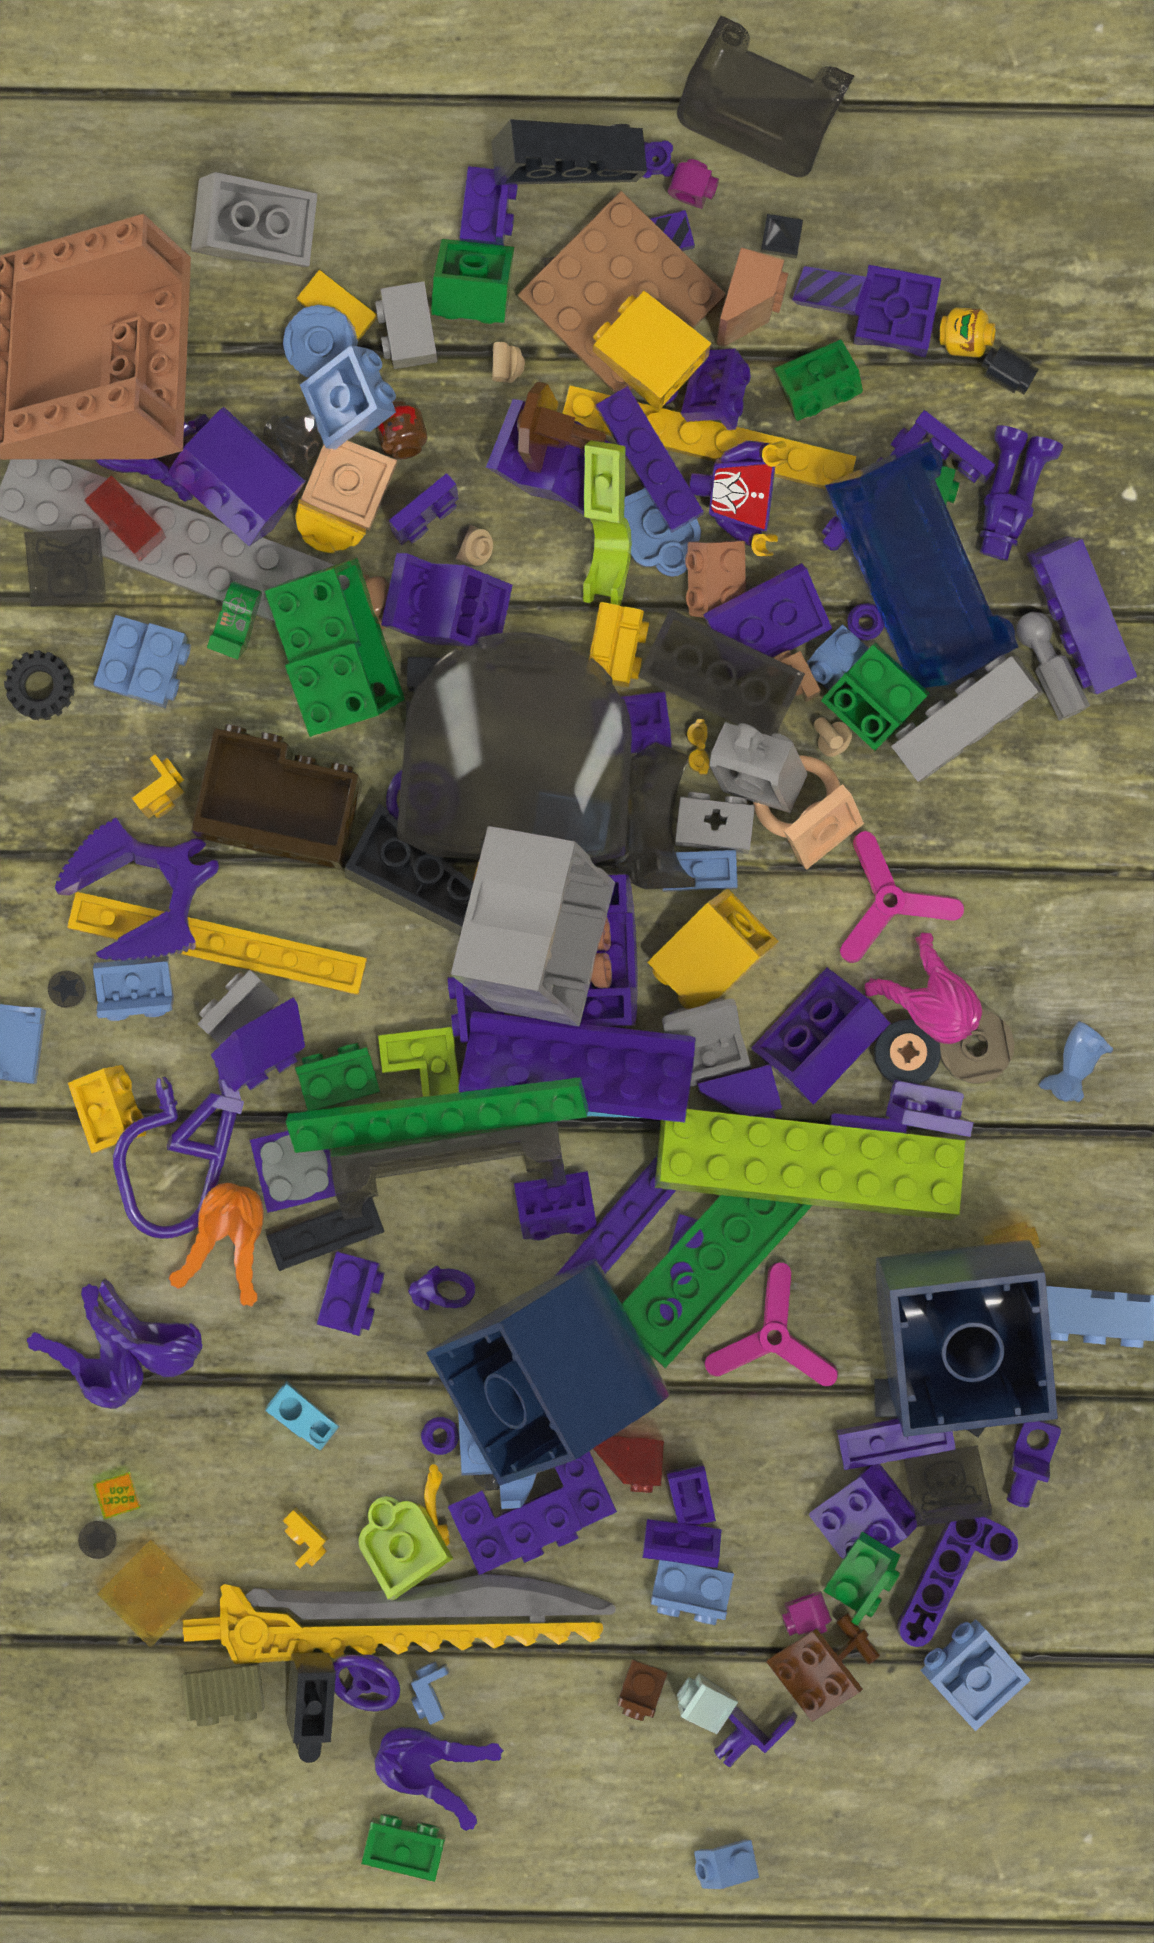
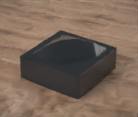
M767 214L761 253L797 259L803 220Z

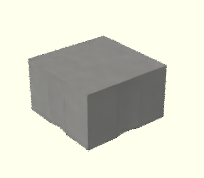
M488 826L451 975L495 1011L580 1026L592 978L594 961L603 933L615 882L602 868L594 866L590 856L575 841Z

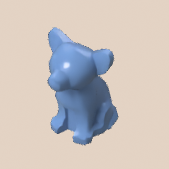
M1078 1021L1071 1030L1064 1047L1063 1071L1059 1074L1045 1077L1039 1083V1087L1044 1090H1051L1056 1098L1064 1102L1073 1100L1077 1103L1080 1102L1084 1097L1081 1081L1093 1072L1101 1055L1112 1053L1113 1048L1095 1030L1085 1023Z

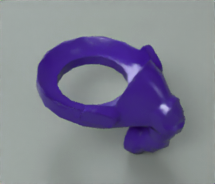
M436 1265L418 1281H414L409 1287L408 1293L412 1298V1302L423 1310H429L430 1301L444 1308H460L468 1305L474 1298L475 1284L464 1272L449 1268L440 1269ZM444 1281L456 1282L464 1288L465 1296L458 1300L447 1299L438 1292L437 1286Z

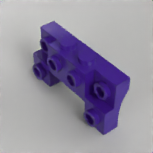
M590 1451L574 1461L556 1466L555 1469L563 1486L524 1503L521 1508H513L495 1517L483 1490L448 1505V1509L479 1575L520 1557L524 1563L544 1554L542 1547L555 1541L558 1547L566 1545L579 1538L576 1533L577 1531L617 1512Z

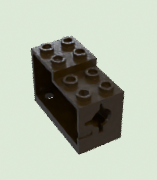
M225 724L224 730L214 728L191 829L196 837L206 841L343 870L362 789V781L359 775L353 771L354 768L339 763H332L331 768L319 766L317 759L302 755H295L294 760H292L293 752L290 746L283 741L284 737L276 734L262 732L261 738L250 736L247 733V729L235 725Z

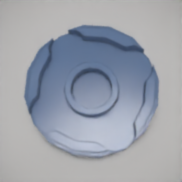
M323 305L310 306L299 311L285 328L283 339L286 358L305 377H311L350 345L357 346L358 343L355 327L347 315L334 307Z

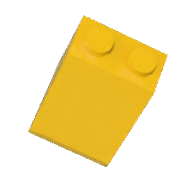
M643 291L637 298L633 294L629 296L618 309L621 316L612 325L607 321L595 333L593 339L596 342L593 345V352L652 407L659 411L706 361L709 356L711 343L651 295Z
M725 889L707 902L647 963L653 968L654 976L662 984L669 985L679 995L678 1000L686 1009H692L706 1005L709 1001L723 996L779 941L729 889Z

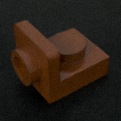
M632 1659L617 1701V1705L624 1708L622 1714L640 1721H644L645 1715L653 1718L668 1671Z

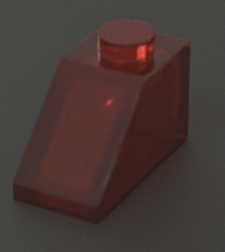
M612 1436L593 1448L623 1484H631L630 1491L653 1493V1486H661L663 1439Z

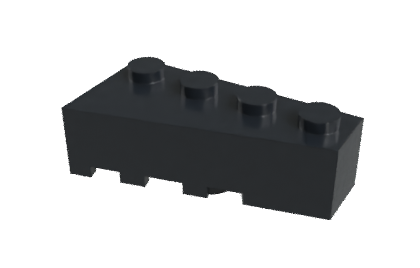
M510 119L491 141L495 185L637 182L647 172L643 128H632L629 124L603 126Z
M379 803L345 866V878L461 935L473 883L461 872H457L433 848H429L415 836L412 830L405 824L402 825Z

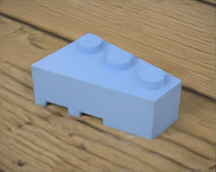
M1046 1286L1051 1340L1068 1341L1069 1334L1083 1335V1343L1106 1345V1337L1121 1338L1120 1346L1143 1348L1144 1341H1154V1295Z

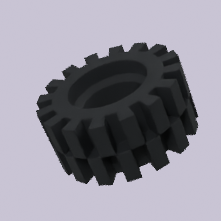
M34 650L32 654L28 652L21 654L22 658L19 660L15 659L12 662L13 667L11 670L7 669L5 674L7 681H4V688L7 690L6 696L20 714L25 717L28 716L32 720L39 721V719L43 718L46 721L52 719L51 716L55 714L57 716L63 713L61 710L65 706L68 708L71 704L69 700L71 696H74L75 691L73 689L74 679L69 668L59 657L57 658L50 652L42 653L40 650ZM45 672L52 677L54 687L48 697L33 699L27 694L26 681L33 673Z

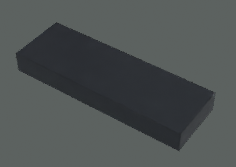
M373 1197L267 1235L266 1237L278 1270L282 1271L382 1234L385 1230Z

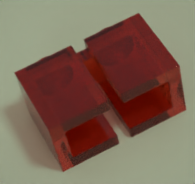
M112 475L84 500L94 515L111 533H114L116 538L138 562L142 561L167 538L162 528L140 505H137L132 496Z

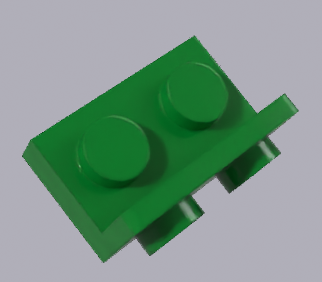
M842 339L774 368L776 378L791 404L792 413L796 421L815 416L822 410L838 403L849 401L863 392L859 369Z
M359 1043L338 1048L337 1056L324 1059L323 1053L301 1059L302 1065L295 1067V1071L299 1078L307 1111L327 1108L381 1092L367 1047L360 1049Z
M861 1532L826 1583L823 1592L855 1610L851 1622L858 1626L865 1615L871 1618L882 1601V1598L879 1597L881 1591L884 1589L889 1592L900 1575V1572L895 1570L901 1555Z

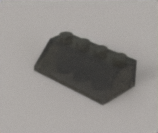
M670 609L638 678L736 726L739 723L748 724L756 728L760 733L772 736V734L778 733L805 673Z

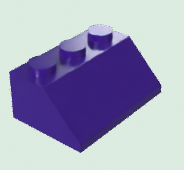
M225 407L221 408L183 447V451L180 452L168 471L174 479L248 546H251L274 529L306 482Z
M827 967L751 1049L767 1065L771 1064V1068L783 1080L814 1105L886 1029L890 1022L870 999Z

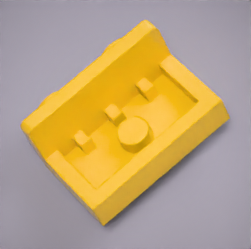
M154 754L149 759L162 776L132 797L138 808L148 819L153 815L156 818H160L167 814L175 806L172 801L184 793L178 785L184 779L168 758L161 761Z

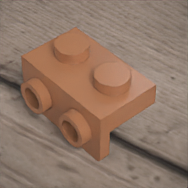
M745 541L688 542V552L685 558L688 570L686 602L689 607L690 616L704 618L703 614L746 592Z

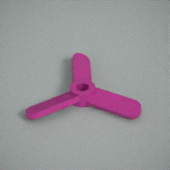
M863 831L855 836L853 846L873 890L875 899L872 906L840 948V954L846 962H858L891 918L897 914L951 921L962 917L964 906L962 901L956 897L908 892L896 887L875 836L867 831ZM893 895L897 901L896 906L892 908L885 906L883 903L884 896Z
M777 1262L768 1269L762 1329L710 1354L705 1360V1368L710 1375L721 1376L772 1352L778 1354L822 1386H831L836 1382L838 1378L836 1366L793 1337L787 1330L791 1269L787 1264ZM772 1330H777L781 1334V1341L776 1345L770 1344L767 1340V1335Z

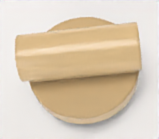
M495 342L493 344L492 380L495 382H514L517 377L521 376L525 366V359L521 354V350L519 347L509 346L505 342Z
M469 525L456 560L462 564L474 566L486 563L493 550V540L489 532Z
M820 717L814 722V728L820 734L818 748L825 756L833 757L839 755L848 748L852 739V731L845 723L835 722L830 724L824 717Z

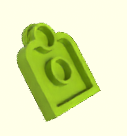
M384 1496L376 1499L370 1506L368 1511L369 1524L360 1533L359 1548L388 1600L397 1599L454 1559L426 1509L419 1503L410 1501L400 1502L396 1498Z

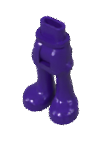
M998 425L994 433V440L1000 450L999 461L990 493L985 496L983 501L985 504L984 530L980 532L979 536L984 539L979 553L1008 561L1012 546L1016 547L1018 541L1015 539H1018L1027 520L1033 516L1032 501L1040 473L1047 462L1059 458L1063 444L1045 437L1032 436L1029 438L1024 465L1014 496L1008 493L1018 458L1026 444L1028 434L1017 428Z

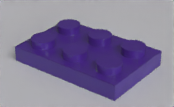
M803 563L703 614L727 670L734 680L769 662L773 657L792 650L832 629L808 570Z

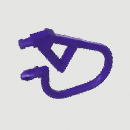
M219 1068V1079L217 1080L221 1095L210 1093L169 1137L167 1142V1150L210 1160L199 1205L189 1218L169 1226L156 1225L145 1219L137 1207L126 1167L128 1148L139 1134L175 1122L178 1118L176 1110L178 1103L174 1099L172 1084L165 1076L162 1077L165 1087H162L160 1078H157L155 1085L156 1093L160 1100L159 1107L164 1112L139 1119L124 1130L116 1143L113 1153V1168L126 1215L139 1231L150 1237L159 1239L175 1238L198 1227V1213L203 1200L208 1192L218 1185L237 1113L241 1114L244 1105L239 1090L233 1091ZM217 1108L222 1109L214 1145L188 1140Z

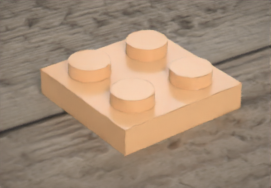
M348 440L336 450L328 449L323 445L301 500L370 531L397 466V460Z

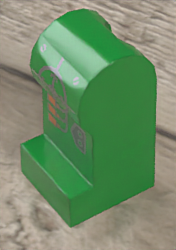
M232 581L226 593L222 610L219 612L214 631L210 636L207 645L208 649L237 660L242 656L248 647L262 591Z

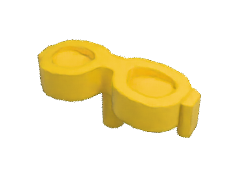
M697 719L695 724L688 728L686 734L687 741L696 747V750L688 757V764L699 775H707V770L710 767L708 754L704 750L708 734L704 719Z

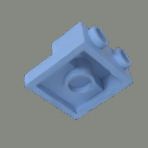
M350 345L300 384L323 443L328 449L336 450L360 430L371 432L396 413L392 403L396 399L395 392L388 383L382 380L379 372L382 368V361L370 349Z
M115 615L94 686L166 708L168 700L174 701L176 698L180 680L175 677L179 665L185 666L187 663L191 644L186 643L188 638L184 633Z
M975 1619L971 1624L969 1622L960 1624L953 1631L952 1638L954 1640L943 1650L936 1648L929 1652L924 1660L925 1666L920 1671L976 1731L1031 1679Z

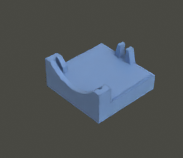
M0 1004V1080L37 1084L46 1010L35 1007Z

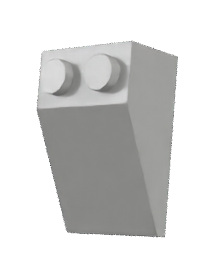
M217 172L199 178L191 252L227 259L309 267L317 193Z

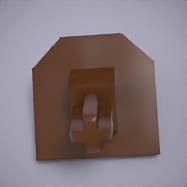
M536 382L528 392L524 410L520 412L517 421V431L519 432L518 452L529 471L541 473L547 446L563 449L566 445H571L585 450V445L590 440L606 442V434L604 432L574 423L575 417L557 412L559 403L548 383Z

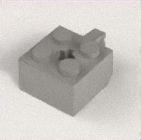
M725 722L711 752L709 766L724 793L746 798L747 800L791 813L807 777L805 767L792 740L781 734L774 733L772 736L762 734L748 724L739 723L736 726Z

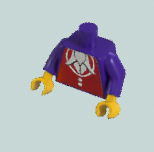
M745 441L724 451L722 456L716 459L713 475L691 474L690 490L693 495L710 497L709 515L715 517L716 524L736 540L745 541V544L752 547L753 552L757 556H773L774 553L769 552L766 548V541L778 542L777 535L762 534L761 531H767L769 525L775 467L787 463V459H781L777 455V449L787 447L784 441L772 444Z

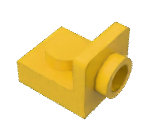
M296 1507L283 1520L288 1526L285 1532L299 1546L305 1542L310 1547L295 1562V1565L301 1568L307 1562L313 1567L327 1552L322 1545L329 1538Z

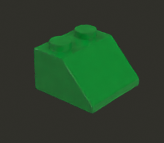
M441 239L433 276L431 315L442 316L450 320L458 318L472 319L486 324L495 322L505 323L514 247Z

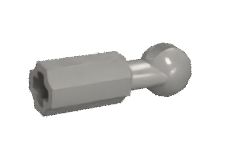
M1030 612L1021 617L1016 628L1017 638L1023 645L1033 648L1040 662L1035 672L1059 721L1086 710L1090 704L1067 657L1057 655L1050 642L1053 633L1051 621L1047 616L1038 612Z

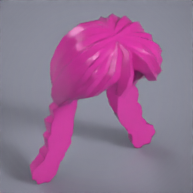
M922 932L919 937L915 938L920 949V958L927 975L930 976L927 988L913 990L909 987H902L892 980H876L870 978L869 982L865 983L864 990L866 996L884 995L888 1000L901 1004L903 1008L908 1010L915 1024L936 1042L954 1044L967 1039V1036L972 1035V1032L979 1026L982 1016L980 1000L973 989L961 977L951 972L944 965L941 958L938 957L937 952L933 948V936L931 933Z

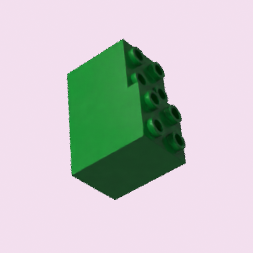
M358 558L289 579L265 590L289 661L285 667L309 737L379 716L405 700L378 617L373 610L369 590ZM340 575H344L349 579L350 585L347 589H342L339 580ZM375 682L384 684L386 688L384 695L380 696L374 692L373 685Z

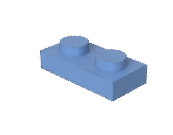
M736 850L661 853L663 892L737 889Z

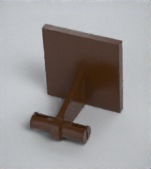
M846 1613L835 1622L849 1639L836 1653L817 1628H815L766 1661L812 1722L863 1690L842 1662L854 1648L858 1650L868 1665L881 1655L867 1639L869 1636L868 1632L865 1629L861 1630L851 1622L852 1618L849 1613Z

